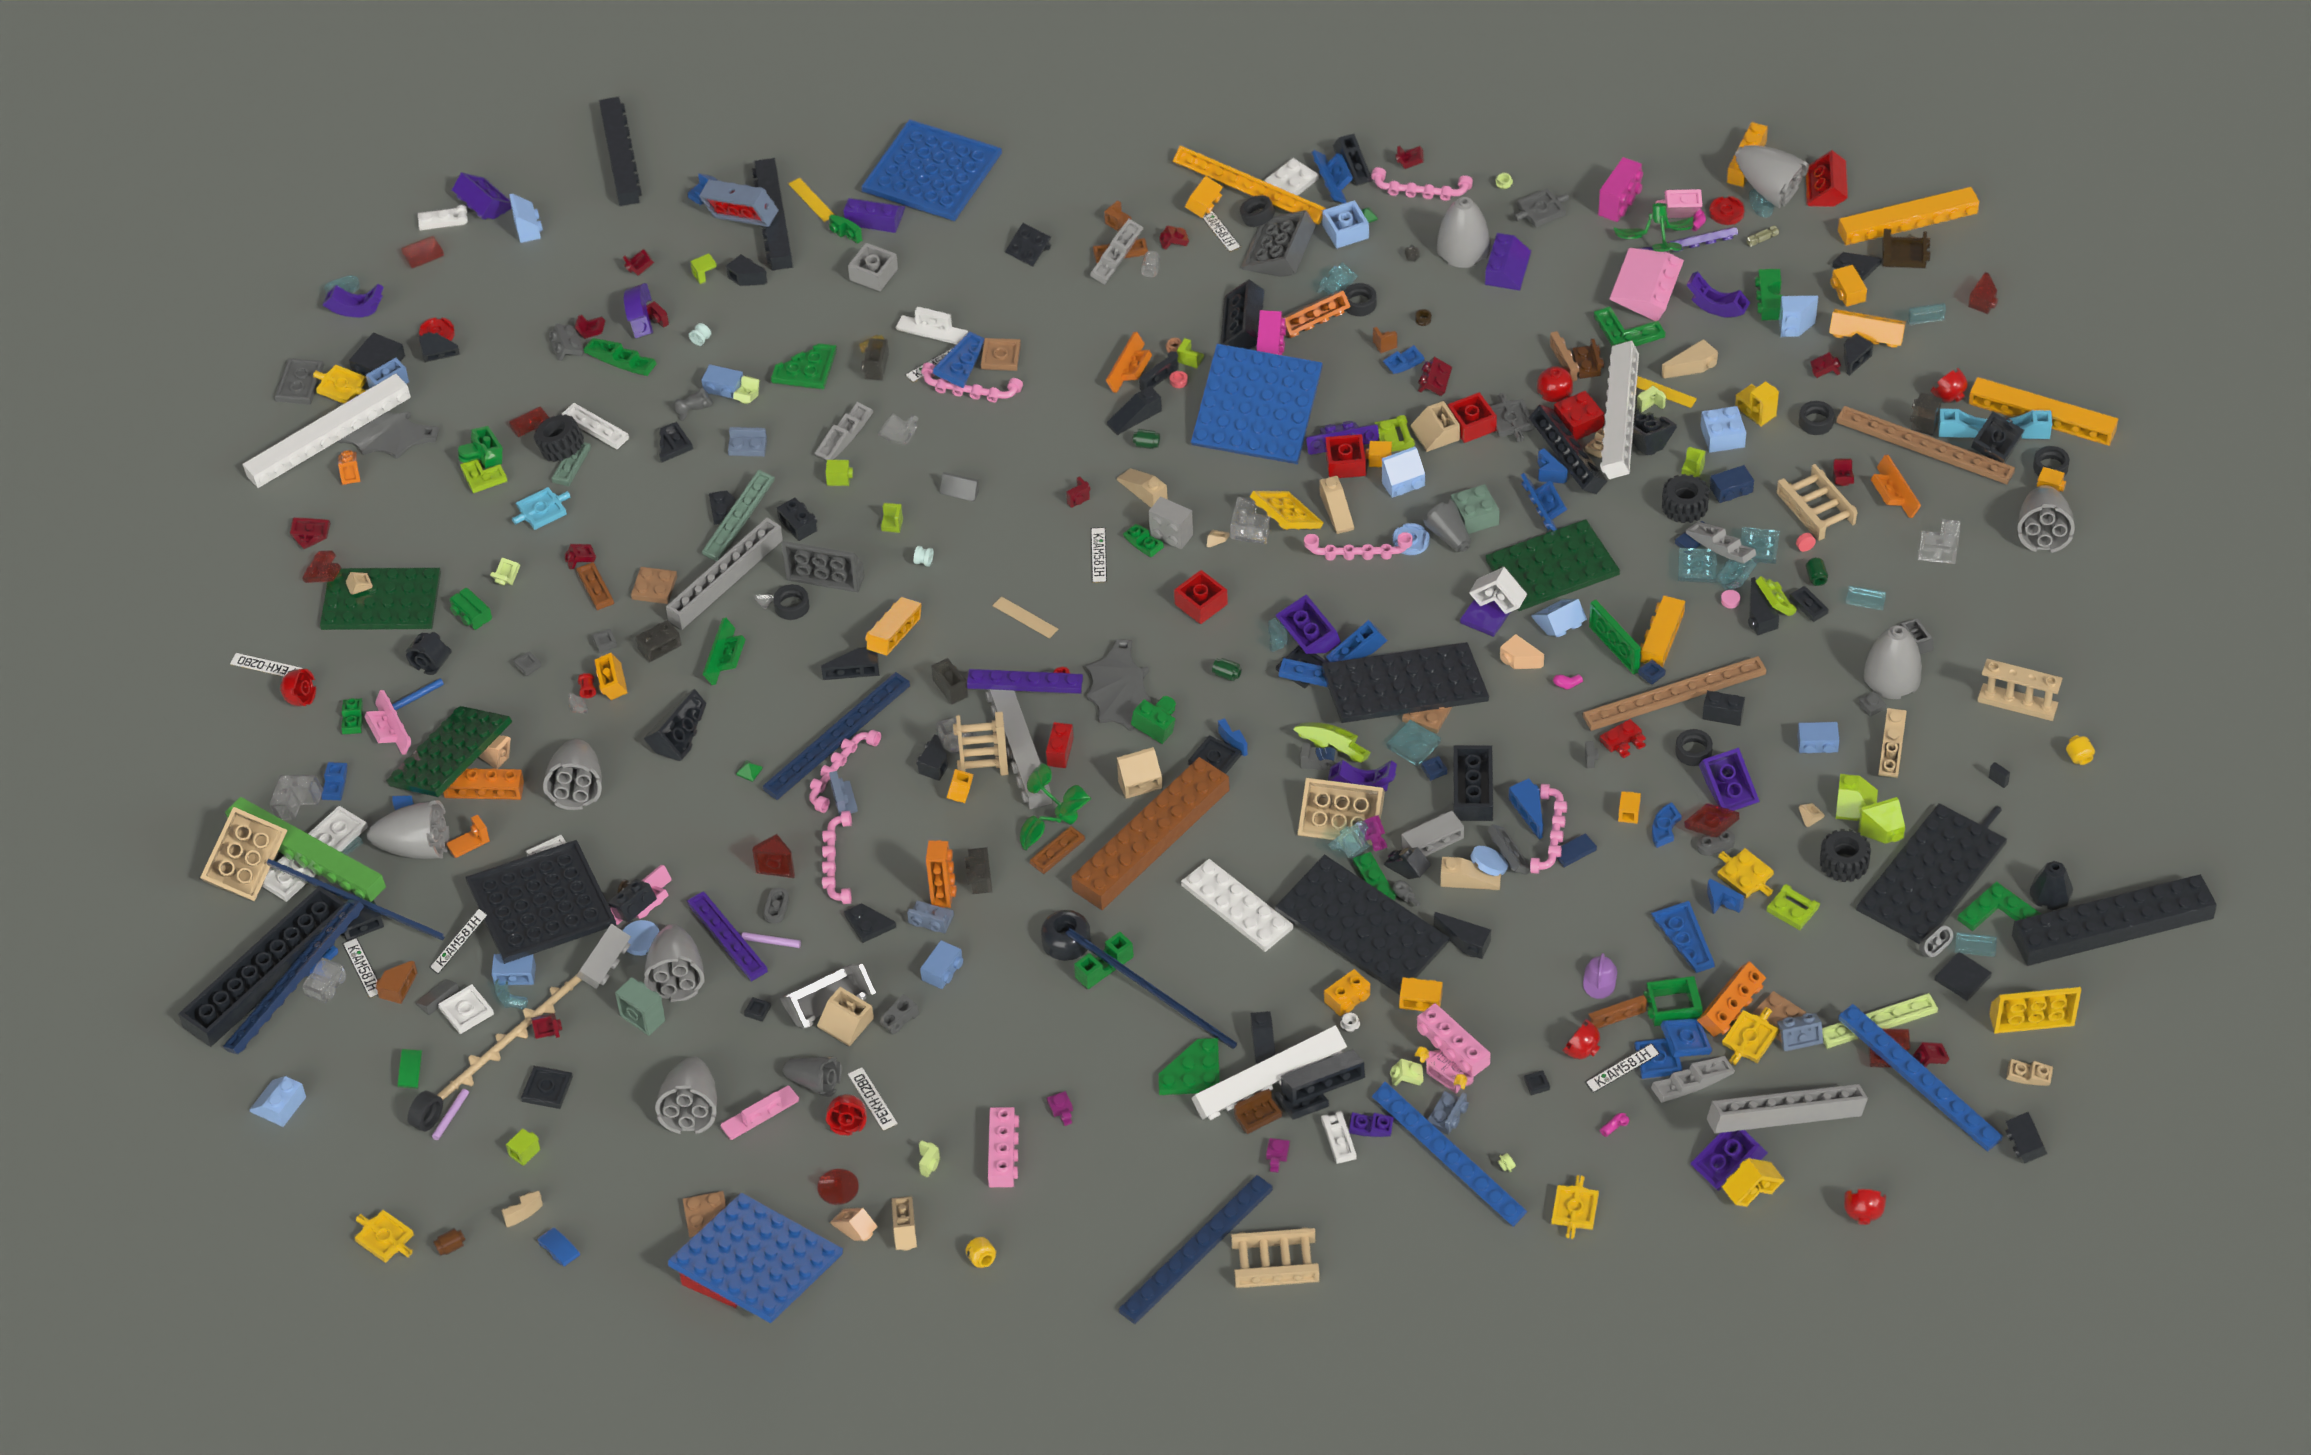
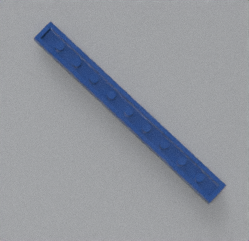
M1854 1004L1839 1015L1838 1020L1987 1152L2002 1140L2003 1136Z
M1384 1082L1372 1095L1382 1107L1513 1227L1527 1213L1517 1201L1387 1082Z

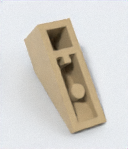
M1703 339L1662 364V377L1665 379L1705 372L1717 364L1718 351Z
M1130 468L1117 477V481L1150 507L1160 497L1167 499V485L1154 475Z
M1338 476L1321 479L1320 496L1336 534L1354 530L1346 497Z
M1442 857L1441 887L1500 890L1501 874L1499 876L1489 875L1481 871L1477 863L1464 858Z
M912 1196L893 1198L892 1211L896 1250L917 1248Z

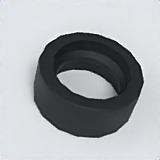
M1257 195L1242 203L1240 214L1246 225L1257 227L1268 223L1275 215V209L1269 197ZM1264 208V209H1262L1261 211H1259V212H1257V213L1251 214L1253 211H1255V210H1257V209Z
M1355 283L1348 286L1344 291L1350 307L1345 309L1349 314L1366 316L1375 310L1377 295L1375 289L1370 285ZM1355 296H1365L1370 299L1363 304L1350 301Z
M1810 401L1801 407L1799 425L1803 431L1811 435H1823L1832 429L1834 410L1829 404L1822 401ZM1810 414H1821L1825 416L1827 420L1823 422H1812L1808 420L1806 416Z
M2045 446L2035 453L2034 472L2039 477L2042 468L2046 467L2063 472L2066 475L2070 462L2069 455L2059 447ZM2054 459L2059 461L2062 466L2050 468L2044 466L2041 461Z
M790 584L782 586L775 592L773 597L775 612L783 619H799L808 612L810 607L808 592L799 585ZM790 597L802 600L795 607H785L780 604L784 599Z
M1689 729L1680 733L1677 737L1675 753L1682 763L1689 766H1699L1703 759L1711 757L1713 742L1706 732L1698 729ZM1689 742H1697L1702 744L1705 750L1700 753H1690L1684 750L1683 745Z
M425 1090L421 1092L410 1106L408 1123L424 1132L430 1130L437 1123L442 1113V1098L430 1091Z

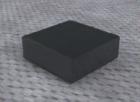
M1994 762L1990 766L1989 778L2005 788L2009 783L2010 772Z
M752 997L744 1011V1016L763 1022L771 1008V1003Z
M1543 1070L1524 1076V1081L1531 1095L1550 1090V1084Z

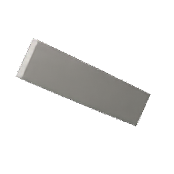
M1128 219L1113 238L1110 246L1101 256L1100 261L1092 270L1090 276L1105 285L1123 261L1144 227Z
M857 402L849 414L845 413L837 426H832L814 454L826 461L833 460L855 438L873 414V410Z
M1697 522L1685 530L1686 534L1697 542L1728 559L1744 564L1756 556L1755 548L1741 545L1740 538L1726 535L1725 528Z
M1722 1056L1692 1063L1689 1069L1674 1072L1669 1079L1653 1082L1651 1088L1660 1102H1665L1710 1086L1734 1074L1735 1070L1727 1058Z

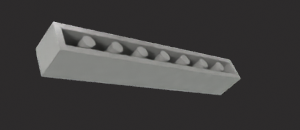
M769 518L764 519L666 606L668 621L683 630L783 541L781 526Z
M988 689L985 694L988 703H992L990 708L993 717H995V712H1003L1005 742L1007 745L1006 753L1008 759H1012L1011 768L1013 774L1017 773L1016 781L1018 788L1023 790L1021 791L1023 802H1027L1029 809L1052 804V799L1042 790L1033 794L1027 789L1029 776L1041 763L1015 692L1012 690ZM1045 785V789L1051 793L1049 785Z
M1856 1084L1717 1100L1711 1103L1707 1121L1714 1133L1858 1117L1862 1116L1868 1098L1861 1086Z

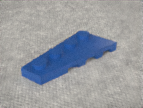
M969 332L933 368V374L964 389L984 346L985 338Z
M1689 901L1651 913L1652 918L1695 973L1715 967Z

